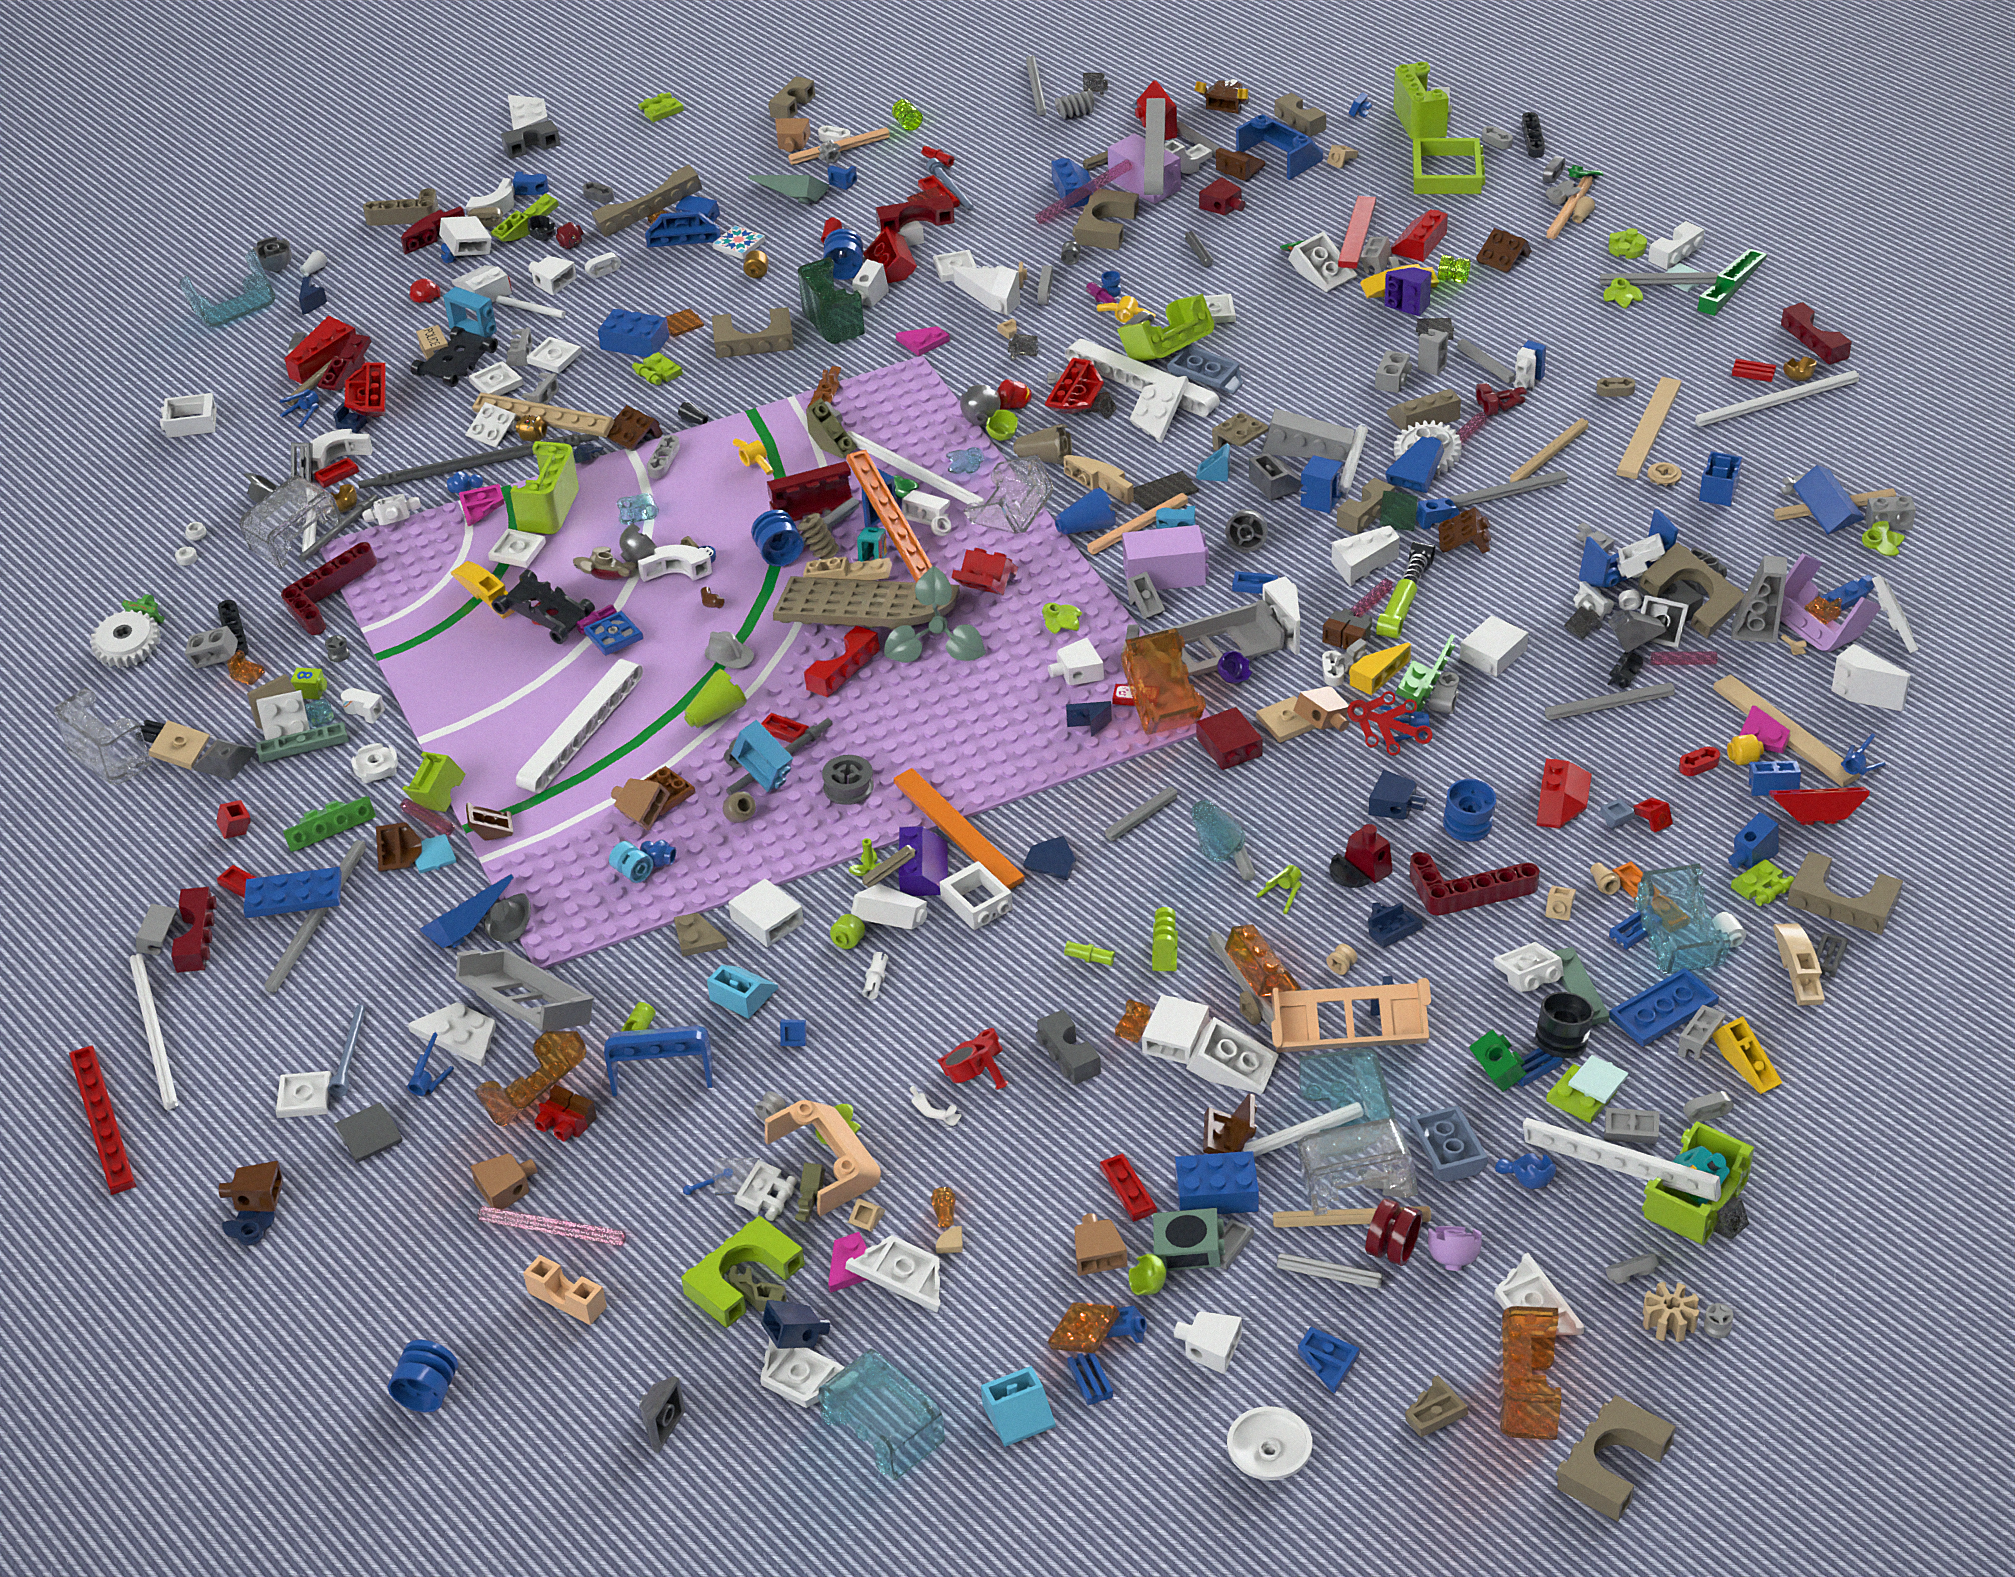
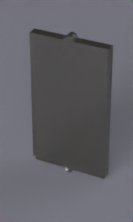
M1183 471L1133 488L1134 501L1144 511L1152 509L1180 493L1189 496L1199 492L1192 479L1188 478Z

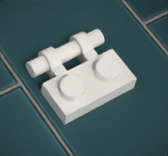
M758 1160L737 1193L734 1203L755 1213H758L762 1206L766 1207L768 1211L765 1217L773 1221L777 1215L782 1213L786 1199L790 1198L794 1193V1186L797 1180L793 1176H788L786 1181L779 1179L781 1176L780 1169ZM772 1189L778 1191L776 1198L769 1196Z

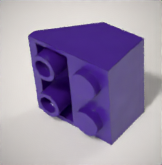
M1416 267L1388 271L1385 277L1384 306L1420 317L1430 305L1432 272Z

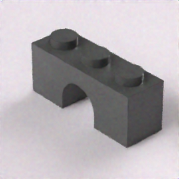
M552 120L501 133L503 149L509 159L527 155L526 148L531 145H539L543 150L561 145L558 129Z
M1642 575L1639 576L1638 591L1644 596L1654 597L1640 586ZM1679 580L1671 584L1657 598H1668L1670 601L1688 604L1689 608L1685 620L1687 622L1703 606L1704 597L1685 582Z
M1064 1009L1037 1020L1038 1031L1036 1032V1038L1039 1044L1047 1048L1052 1061H1057L1062 1074L1066 1078L1069 1077L1074 1085L1101 1074L1100 1056L1088 1041L1078 1045H1071L1076 1042V1026Z

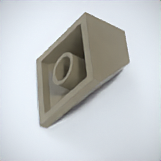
M286 674L247 693L254 722L258 729L263 728L257 707V699L296 692Z

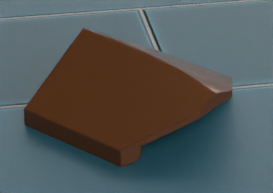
M467 802L468 826L483 840L488 841L513 835L511 812L506 811L503 813L473 806L472 803Z
M407 822L376 826L378 871L410 868L422 853L421 838Z

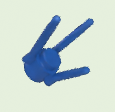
M309 389L281 399L279 402L284 403L299 398L298 403L281 413L280 417L286 416L299 407L310 409L298 425L299 428H302L312 413L319 408L318 395Z
M1383 705L1379 707V709L1385 711L1395 708ZM1424 712L1405 713L1404 715H1409V718H1394V720L1409 723L1410 726L1416 728L1422 725L1429 727L1430 724L1429 715L1424 714ZM1423 732L1419 734V737H1423ZM1404 734L1393 738L1397 742L1412 738L1413 736Z
M1874 733L1866 739L1856 752H1854L1855 745L1850 746L1845 759L1841 762V766L1844 767L1847 773L1852 775L1859 773L1863 776L1866 772L1885 766V762H1880L1865 767L1866 757L1863 752L1874 739Z
M436 1032L433 1033L425 1053L420 1055L413 1076L407 1085L408 1090L417 1096H424L426 1092L433 1093L436 1086L454 1070V1066H450L433 1082L431 1074L424 1070L438 1036Z

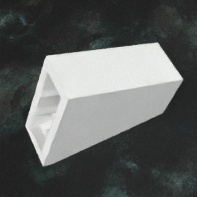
M876 884L854 895L851 914L864 921L912 930L925 922L927 917V901L881 884Z

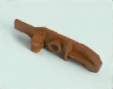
M831 366L829 373L828 370H823L822 379L819 381L816 391L814 390L813 398L807 408L820 398L824 402L832 403L840 385L837 378L841 367Z

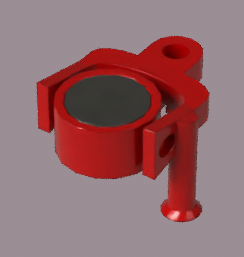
M994 1028L982 1031L974 1040L960 1043L954 1050L937 1060L945 1075L949 1076L953 1083H963L977 1075H981L986 1067L996 1084L995 1089L1004 1088L1008 1084V1081L1003 1078L992 1058L1003 1050L998 1042L999 1036Z

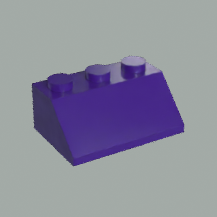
M923 826L899 827V850L906 845H910L915 849V857L899 868L900 892L910 896L941 895L940 881L948 878V842Z

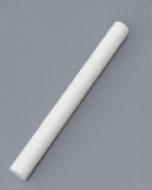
M498 295L496 298V302L558 318H564L566 314L562 310Z

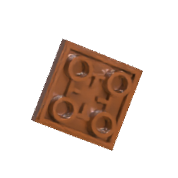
M666 766L644 779L645 781L660 783L670 793L659 813L660 816L696 793L695 787Z

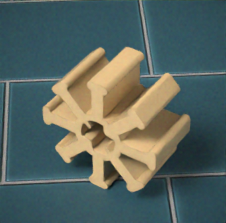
M1666 1282L1657 1284L1656 1295L1651 1293V1291H1647L1645 1294L1643 1326L1646 1330L1657 1326L1656 1339L1665 1341L1668 1329H1672L1676 1337L1675 1341L1680 1342L1685 1340L1686 1329L1694 1333L1697 1328L1699 1298L1695 1293L1684 1298L1686 1286L1681 1283H1677L1674 1294L1669 1293L1666 1288Z

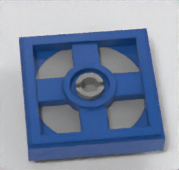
M622 611L584 627L585 634L605 656L643 639V633Z

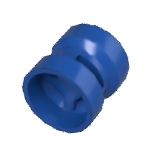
M1116 271L1104 272L1101 276L1102 288L1107 289L1108 294L1112 297L1119 296L1121 293V286L1119 284L1121 281L1120 273Z

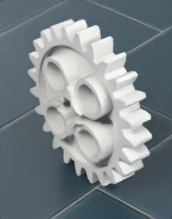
M1424 420L1423 425L1415 422L1416 427L1414 428L1408 425V431L1402 429V435H1397V441H1394V456H1396V460L1422 436L1428 438L1435 437L1442 441L1444 453L1436 470L1438 475H1440L1441 469L1447 472L1448 466L1454 467V461H1459L1462 449L1460 436L1456 435V430H1450V425L1443 427V422L1435 425L1434 420L1431 424H1427L1426 420Z

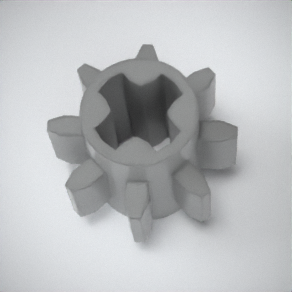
M832 140L823 142L820 148H818L821 153L819 154L822 161L825 160L827 164L836 162L839 156H841V153L838 151L841 147Z

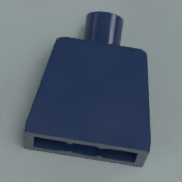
M1383 770L1369 797L1368 815L1404 820L1407 819L1411 809L1424 811L1427 798L1416 795L1417 783L1415 781Z
M767 1300L761 1325L777 1349L811 1348L816 1345L818 1335L829 1334V1319L818 1318L810 1306L775 1300Z

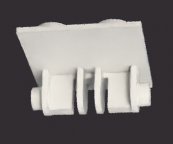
M485 402L465 436L497 448L507 430L510 432L516 430V422L514 420L516 414Z

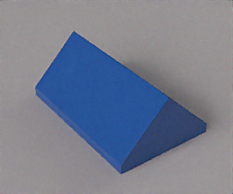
M1816 465L1793 485L1795 491L1827 535L1862 521L1865 518L1832 472L1827 468Z

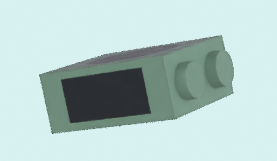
M1217 1208L1153 1213L1154 1255L1162 1260L1166 1271L1221 1267L1220 1256L1225 1255L1224 1239H1220V1235L1225 1234L1223 1218L1218 1219Z

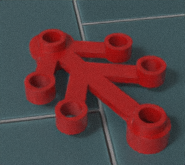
M1386 691L1382 696L1367 703L1363 700L1351 702L1347 709L1348 716L1352 721L1360 724L1366 737L1365 743L1369 748H1375L1379 744V738L1376 734H1373L1368 720L1378 724L1387 744V753L1391 756H1396L1400 753V745L1395 742L1389 728L1413 736L1415 741L1421 745L1428 744L1432 740V731L1428 726L1422 725L1416 728L1394 720V718L1405 713L1412 714L1416 711L1417 704L1412 699H1408L1404 704L1382 714L1372 710L1384 704L1387 706L1394 704L1396 698L1395 694L1391 691ZM1390 694L1393 696V700L1386 702L1384 697ZM1409 702L1415 705L1414 709L1407 710L1406 704ZM1356 708H1362L1363 714L1358 716L1354 711ZM1421 732L1428 734L1425 740L1419 738ZM1375 737L1376 743L1370 745L1368 738ZM1396 745L1398 750L1395 753H1391L1389 747Z

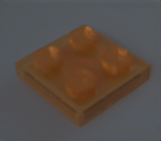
M1073 1302L1047 1342L1051 1349L1095 1354L1120 1313L1116 1306Z

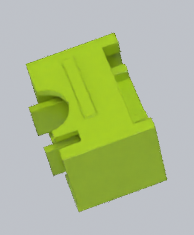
M422 752L423 762L410 785L403 786L402 790L420 808L446 812L452 801L450 797L452 787H455V785L460 786L466 774L449 755Z

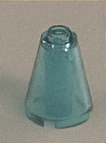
M1201 800L1194 804L1191 809V816L1202 853L1210 861L1215 862L1226 861L1231 858L1229 855L1235 851L1238 853L1245 843L1246 836L1241 825L1209 800Z

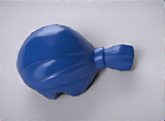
M1528 1153L1514 1162H1510L1505 1158L1499 1159L1495 1165V1171L1499 1174L1514 1173L1524 1187L1534 1190L1546 1187L1553 1180L1556 1174V1165L1546 1154L1543 1155V1160H1540L1534 1153Z

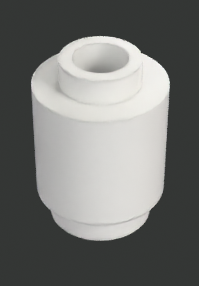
M1721 912L1714 917L1712 921L1713 929L1725 946L1730 948L1737 947L1744 942L1746 931L1734 915L1728 912Z

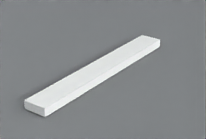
M1526 1118L1523 1122L1526 1143L1648 1181L1650 1179L1654 1181L1656 1177L1663 1179L1664 1186L1717 1202L1721 1197L1719 1176L1530 1118Z

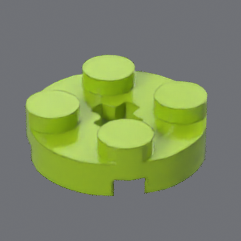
M1629 228L1626 231L1611 233L1609 236L1608 250L1614 256L1619 257V254L1625 255L1627 259H1633L1642 256L1645 253V249H1647V239L1638 233L1637 229Z

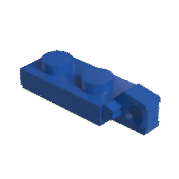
M1866 575L1861 577L1859 581L1856 579L1819 597L1818 603L1835 615L1857 604L1861 597L1866 598L1870 590L1874 589L1873 577Z

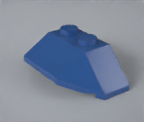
M700 211L661 214L645 232L647 248L712 243L721 237L720 227Z

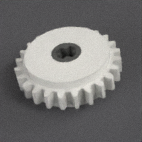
M131 610L130 612L114 613V615L106 617L103 622H99L100 626L94 628L96 634H91L92 640L90 641L92 651L98 661L101 660L102 664L108 662L109 667L116 665L117 668H120L121 666L137 665L139 662L145 661L146 657L152 655L151 652L153 650H157L156 644H160L159 637H161V634L153 617L150 618L147 613L143 615L141 611L136 613Z

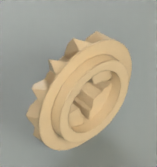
M1660 462L1649 467L1647 477L1650 478V482H1656L1657 486L1662 484L1666 487L1668 484L1675 485L1676 482H1680L1682 472L1674 464Z

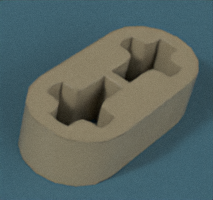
M496 207L474 208L468 213V217L477 216L484 227L498 226L503 220V212Z
M1629 377L1601 378L1597 381L1596 392L1603 397L1630 396L1635 393L1636 382Z

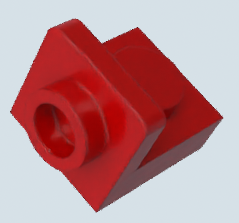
M1651 797L1633 806L1635 815L1649 820L1652 832H1658L1673 824L1669 803Z

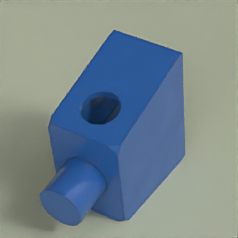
M1759 812L1735 836L1734 853L1728 857L1731 866L1739 868L1743 864L1750 869L1764 859L1769 860L1778 854L1779 824Z

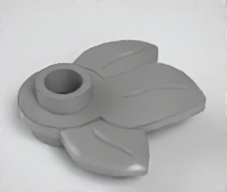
M1571 180L1563 181L1557 187L1547 189L1546 196L1549 197L1552 204H1561L1567 200V196L1577 194L1581 191V188L1574 187V182Z

